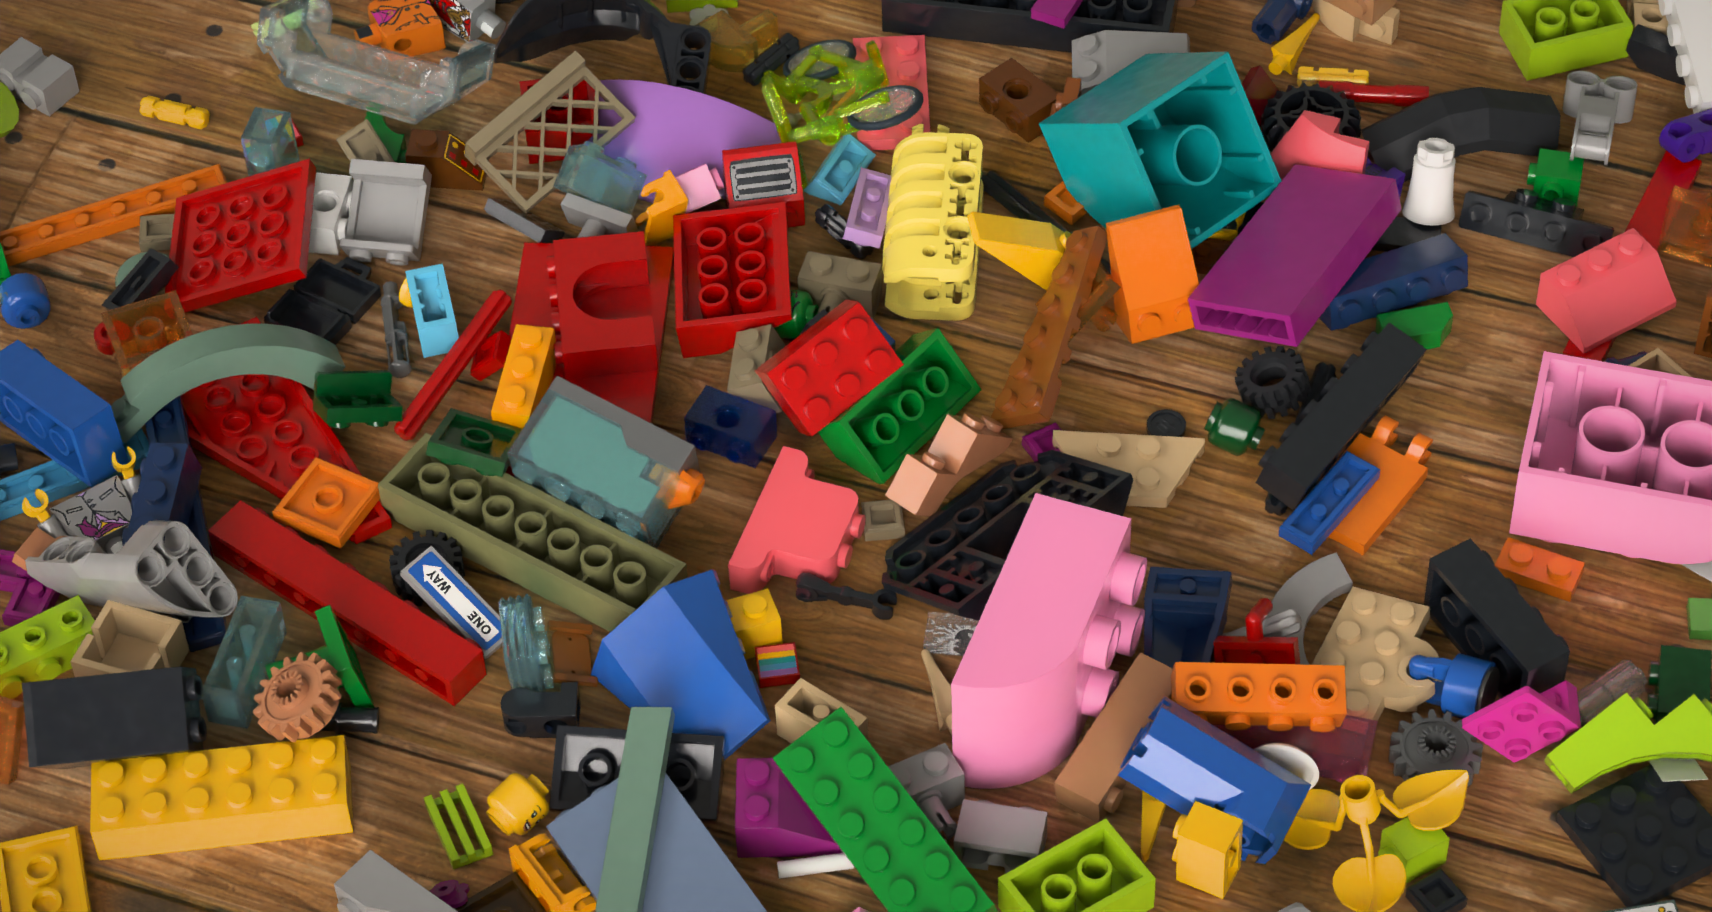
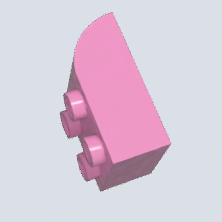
M1544 351L1518 472L1509 533L1537 538L1549 543L1569 544L1617 553L1630 558H1644L1671 564H1696L1712 561V381Z
M1035 493L951 683L953 756L964 772L965 787L979 789L1011 787L1032 781L1050 772L1061 764L1074 750L1088 716L1097 718L1117 688L1119 672L1108 668L1113 661L1115 653L1129 657L1133 656L1141 637L1145 618V610L1134 605L1139 598L1144 583L1147 558L1130 553L1131 518Z

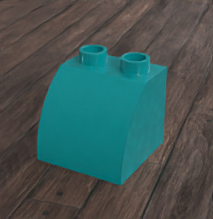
M1229 52L1145 54L1039 123L1067 190L1105 229L1108 222L1179 204L1192 249L1270 196L1281 182Z

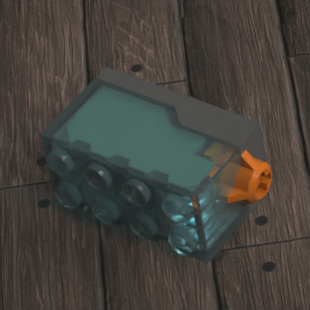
M556 376L507 452L515 478L656 549L682 507L694 503L700 496L705 484L704 475L700 472L695 445L559 376Z

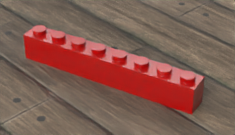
M240 500L208 530L214 556L316 620L315 611L330 605L352 643L455 707L487 675L483 656L484 652L477 642L470 638L464 639L454 633L442 620H433L422 613L413 602L409 600L403 601L391 594L382 583L370 581L362 576L350 563H341L330 556L321 545H312L301 538L290 526L283 527L261 508L257 507L254 509Z

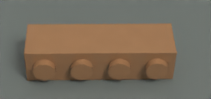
M1141 652L1139 653L1055 780L1056 802L1097 823L1103 820L1108 812L1114 813L1123 798V788L1128 782L1118 776L1121 770V763L1140 729H1144L1149 721L1153 722L1148 717L1155 706L1164 696L1171 700V673L1173 668Z

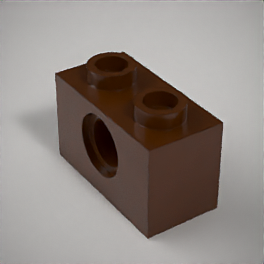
M1010 58L979 78V104L985 112L994 115L1012 133H1017L1028 143L1043 134L1039 123L1050 117L1052 103H1056L1057 92L1013 58Z

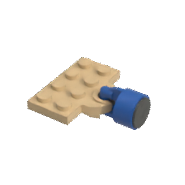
M1354 586L1350 590L1312 665H1345L1347 714L1341 727L1335 728L1368 738L1384 708L1399 712L1417 711L1418 705L1427 702L1441 706L1443 714L1449 711L1452 712V716L1461 719L1495 702L1500 680L1499 669L1494 662L1461 653L1457 654L1453 660L1439 658L1437 651L1428 642L1420 639L1430 619V607Z

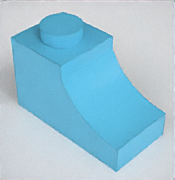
M443 263L405 271L423 358L448 353L459 336Z

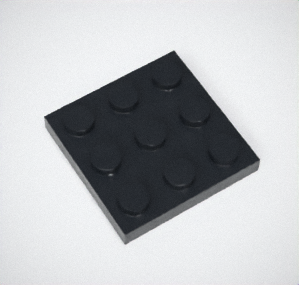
M1651 764L1557 812L1556 822L1628 910L1647 907L1712 873L1711 815L1681 781L1663 782Z

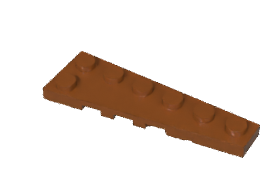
M1099 225L1073 231L1066 241L1064 254L1060 263L1052 272L1051 283L1045 296L1038 304V312L1031 327L1024 335L1023 346L1017 359L1009 369L1010 375L995 400V408L991 418L1000 422L1003 425L1002 429L1048 422L1052 417L1063 382L1057 376L1061 364L1069 363L1072 350L1067 347L1068 341L1072 334L1079 331L1082 320L1077 317L1079 308L1089 299L1092 283L1097 274L1107 242V232Z

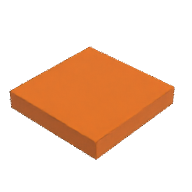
M316 457L272 511L274 521L342 548L379 501V483Z

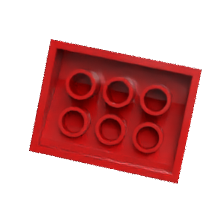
M786 202L673 215L675 323L683 358L722 354L734 348L736 332L769 324H772L775 328L792 320Z

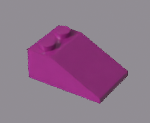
M737 758L735 835L738 858L815 857L843 853L781 772L773 758Z

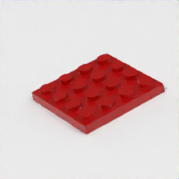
M310 158L176 198L169 258L179 268L165 286L163 308L170 317L306 278L316 179V167Z

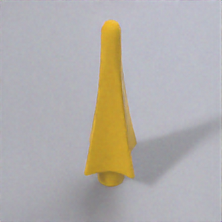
M1314 13L1297 30L1271 47L1273 53V60L1269 64L1271 73L1279 75L1285 70L1292 75L1308 37L1320 20L1318 13Z

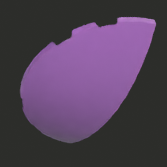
M600 80L636 118L633 124L605 146L591 160L596 167L600 166L611 177L612 183L616 187L638 199L653 203L656 192L642 197V189L648 183L663 177V173L671 170L675 177L706 163L709 170L717 169L724 185L722 150L791 142L793 135L779 125L749 110L700 92L639 80ZM599 95V101H604V99ZM598 109L599 126L614 127L622 120L614 110ZM597 134V140L604 134ZM593 136L584 143L586 150L593 145ZM724 188L718 191L723 199H725Z

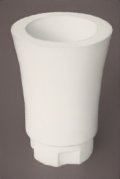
M1429 138L1419 141L1417 145V154L1414 156L1409 190L1402 209L1403 215L1412 222L1436 226L1447 224L1455 217L1453 199L1456 163L1454 158L1455 147L1454 144L1448 143L1445 139Z

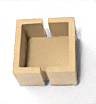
M107 600L91 627L93 635H86L70 662L75 677L180 667L189 652V647L182 620Z

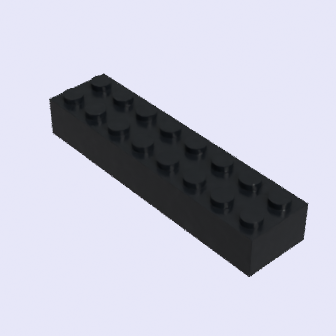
M881 0L882 31L1072 53V40L1103 30L1173 33L1177 17L1178 0H1083L1064 29L1031 18V8L1037 0Z

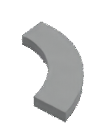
M1337 552L1322 557L1296 572L1284 583L1271 601L1273 609L1267 617L1290 608L1295 609L1301 617L1302 629L1300 632L1287 636L1298 637L1301 665H1309L1304 651L1303 638L1305 628L1311 616L1315 615L1319 609L1332 599L1350 592L1353 582Z

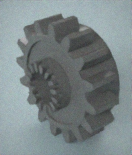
M1429 709L1428 718L1423 719L1415 712L1412 713L1411 724L1403 720L1399 722L1398 732H1392L1388 760L1390 763H1394V776H1401L1404 781L1417 775L1435 771L1467 770L1469 775L1468 786H1470L1473 782L1474 774H1479L1483 744L1477 743V738L1462 728V719L1456 723L1451 721L1452 712L1447 711L1443 718H1438L1434 709Z

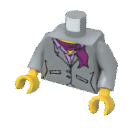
M127 446L131 461L125 465L118 463L115 452L113 451L112 466L123 474V480L120 481V478L116 475L50 508L51 516L46 510L49 502L47 494L43 490L36 489L35 496L40 501L41 507H32L25 497L22 502L23 512L29 517H37L40 522L37 524L39 529L55 539L59 536L90 537L97 541L106 554L117 553L123 547V530L126 526H129L132 515V496L134 492H138L141 481L140 474L135 475L133 469L136 463L134 450Z

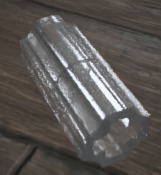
M1621 660L1577 692L1581 728L1626 692L1632 699H1635L1646 691L1645 683H1647V679L1643 671L1636 667L1631 660Z

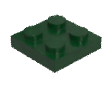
M451 408L429 439L426 455L435 457L444 464H459L476 469L478 473L485 476L503 477L524 444L526 430Z

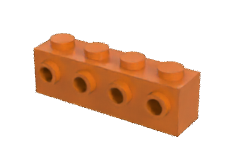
M1175 662L1171 673V700L1210 724L1225 725V728L1229 730H1245L1250 728L1251 725H1265L1272 731H1287L1292 729L1293 726H1310V730L1315 732H1329L1334 730L1335 727H1341L1347 714L1345 665Z

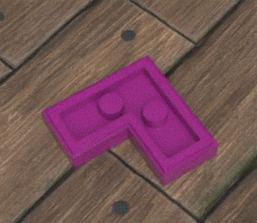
M0 549V590L13 593L2 615L4 625H17L54 607L61 593L46 587L29 576L27 571L14 564L12 560L15 551Z

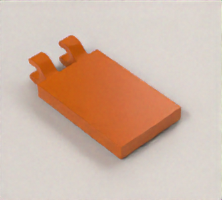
M1386 415L1377 424L1371 438L1360 433L1344 451V453L1348 451L1379 468L1380 478L1328 536L1361 555L1367 552L1426 480L1428 468L1423 465L1426 464L1432 454L1427 449L1433 443V439L1421 433H1418L1413 438L1405 455L1390 449L1398 438V435L1393 433V431L1398 427L1399 422Z

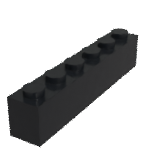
M1388 323L1379 334L1375 331L1370 333L1360 347L1363 353L1359 357L1353 353L1340 370V373L1343 374L1340 379L1333 376L1327 382L1320 393L1323 398L1319 402L1312 399L1299 417L1303 421L1299 425L1292 422L1279 439V442L1282 443L1281 446L1277 449L1272 445L1259 461L1258 465L1263 470L1255 483L1292 510L1298 507L1355 438L1365 430L1415 372L1426 353V348L1391 323Z

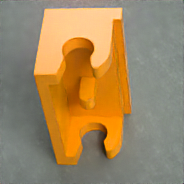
M671 170L664 172L663 177L648 183L642 189V197L656 192L653 204L635 220L637 226L647 222L644 234L645 246H654L673 237V215L686 213L689 200Z
M546 833L536 835L518 846L515 844L509 848L513 873L517 872L547 912H591L596 909L597 902L593 896H590V890L586 886L581 885L558 855L553 844L546 845L550 842V838Z

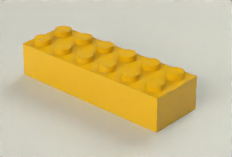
M338 735L296 740V742L283 741L91 762L90 833L99 861L353 833L351 763L345 736Z

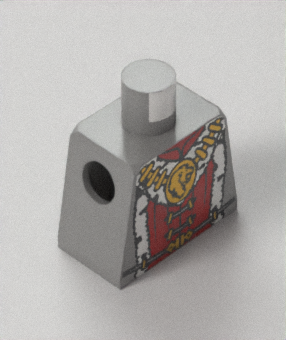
M429 0L442 22V27L467 43L474 42L484 33L492 39H496L503 33L506 27V22L495 14L496 0Z

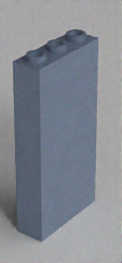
M665 773L642 912H767ZM618 778L608 785L597 788L589 798L572 809L561 812L554 821L546 825L557 847L583 884L590 890L596 902Z

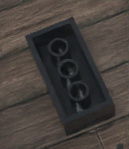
M1470 538L1430 558L1424 605L1430 607V618L1461 654L1496 663L1500 672L1497 696L1500 699L1524 686H1529L1540 694L1565 681L1570 654L1566 641L1562 636L1555 634L1544 622L1540 611L1526 602L1519 594L1515 583L1510 578L1503 576L1495 567L1491 556L1486 551H1481Z

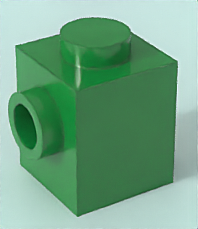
M1540 148L1538 162H1530L1527 185L1534 186L1533 191L1539 194L1538 198L1553 201L1554 198H1563L1573 201L1576 204L1575 207H1577L1584 158L1574 157V160L1571 161V152Z

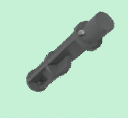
M390 281L383 285L384 296L381 298L388 371L395 378H403L409 375L412 369L408 349V335L405 322L399 321L398 309L403 305L399 301L398 285ZM404 344H405L406 359H407V361L404 360V356H403V348H402V346H403ZM390 346L393 349L394 362L392 363L390 355Z

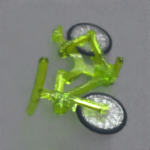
M826 40L806 46L791 55L783 66V74L786 78L779 77L771 70L763 72L764 76L761 77L762 94L775 123L781 143L794 141L800 143L810 139L812 141L818 139L824 145L832 146L839 141L841 134L845 136L861 130L875 131L893 127L908 120L919 111L923 104V94L912 86H889V79L879 48L873 40L866 43L870 59L865 62L855 60L857 53L852 43L845 40ZM832 78L838 81L827 83L822 80ZM847 91L823 118H820L827 112L834 95ZM808 92L818 94L816 100L803 102L799 107V112L807 125L792 129L779 94L791 104L799 103ZM847 116L849 123L845 124L843 117ZM797 144L802 189L804 190L808 185V180Z

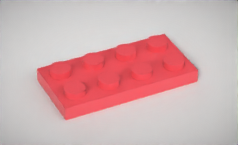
M925 35L853 38V45L857 53L854 60L855 102L870 92L895 85L912 86L923 94V104L919 111L911 118L886 129L875 131L857 129V140L871 151L895 150L900 141L912 135V127L924 124L923 133L930 132ZM897 93L877 98L865 104L856 112V120L870 123L893 118L912 107L916 98L914 95L907 93Z

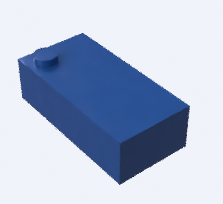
M16 340L0 351L1 423L91 488L117 471L112 466L113 451L118 463L122 465L129 463L111 405L46 360L43 354L36 348L31 349L21 341Z

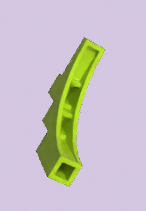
M1626 692L1547 754L1544 762L1570 794H1573L1599 776L1630 764L1658 759H1698L1712 762V704L1705 698L1700 701L1693 694L1654 725L1650 721L1653 714L1648 706L1639 697L1632 699Z

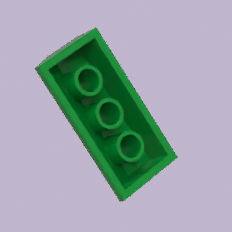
M939 328L913 334L895 351L904 365L818 432L838 460L879 485L884 484L900 468L907 454H915L939 431L947 414L956 415L982 390Z

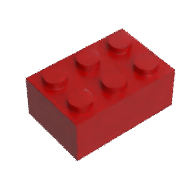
M846 299L754 371L798 432L812 437L904 364L861 303Z

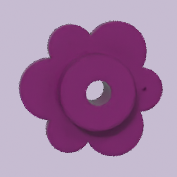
M448 880L436 884L429 891L452 908H457L468 901L467 893L470 888L466 883L459 884L457 880Z

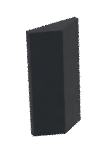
M557 725L550 810L572 809L589 798L597 788L608 785L619 778L627 730ZM672 733L666 774L700 820L717 821L723 787L725 737Z

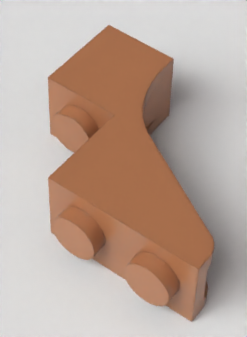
M966 412L963 416L947 414L928 452H924L923 456L907 454L885 496L914 515L931 517L937 512L946 495L959 480L1004 453L1013 438L1002 432L1003 425L989 416L982 415L980 419Z

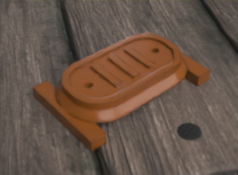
M549 620L548 630L555 631L551 637L555 669L552 675L553 683L578 682V685L597 687L598 678L591 676L590 643L584 635L592 634V625Z

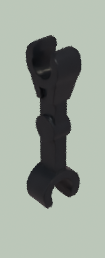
M801 573L796 581V597L798 600L813 602L827 601L829 599L838 601V603L845 606L852 604L872 609L874 616L882 620H889L893 617V608L883 606L881 603L897 604V594L887 589L878 590L874 594L855 591L848 586H832L830 583L810 573Z

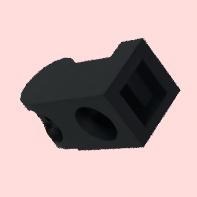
M561 682V692H532L526 688H515L506 692L500 702L504 728L513 736L556 738L557 725L579 727L581 701L578 682Z

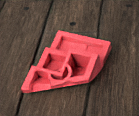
M1304 110L1270 154L1281 181L1295 164L1365 174L1370 141L1338 134L1341 118Z

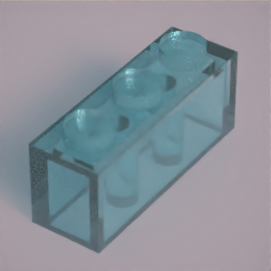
M247 596L240 597L203 686L202 699L209 722L248 729L254 715L253 710L258 705L254 700V695L262 693L264 687L259 684L260 681L268 680L265 664L275 662L287 633L280 602Z

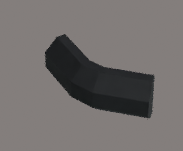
M1472 87L1434 94L1361 129L1364 140L1370 141L1369 151L1376 165L1385 171L1392 167L1397 168L1405 173L1404 182H1406L1412 176L1415 154H1417L1419 141L1429 138L1445 139L1448 143L1454 144V158L1485 150L1539 156L1540 148L1557 150L1561 115L1550 95Z

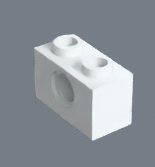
M316 172L309 253L339 255L341 249L339 247L340 239L346 238L353 189L352 176Z

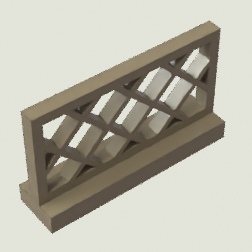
M576 50L465 142L464 156L474 166L478 164L525 214L635 122L636 117L585 66L586 60ZM585 80L595 90L594 101L572 100L573 88ZM568 93V99H561ZM599 95L604 99V101H599ZM552 106L568 107L567 124L545 123V112ZM572 107L594 109L593 125L571 124ZM598 109L614 110L622 120L614 127L598 126ZM541 116V122H534ZM524 129L540 130V147L518 146V134ZM545 130L567 132L566 149L544 147ZM571 132L593 133V145L587 150L570 149ZM597 134H604L597 140ZM512 139H514L513 146L507 145ZM497 152L513 153L512 170H497L488 160ZM517 154L539 155V172L517 171ZM544 155L566 156L565 168L560 173L543 172ZM570 157H577L570 163ZM505 178H512V185ZM516 178L537 179L538 191L526 201L516 190ZM543 180H550L547 184H545L542 187Z

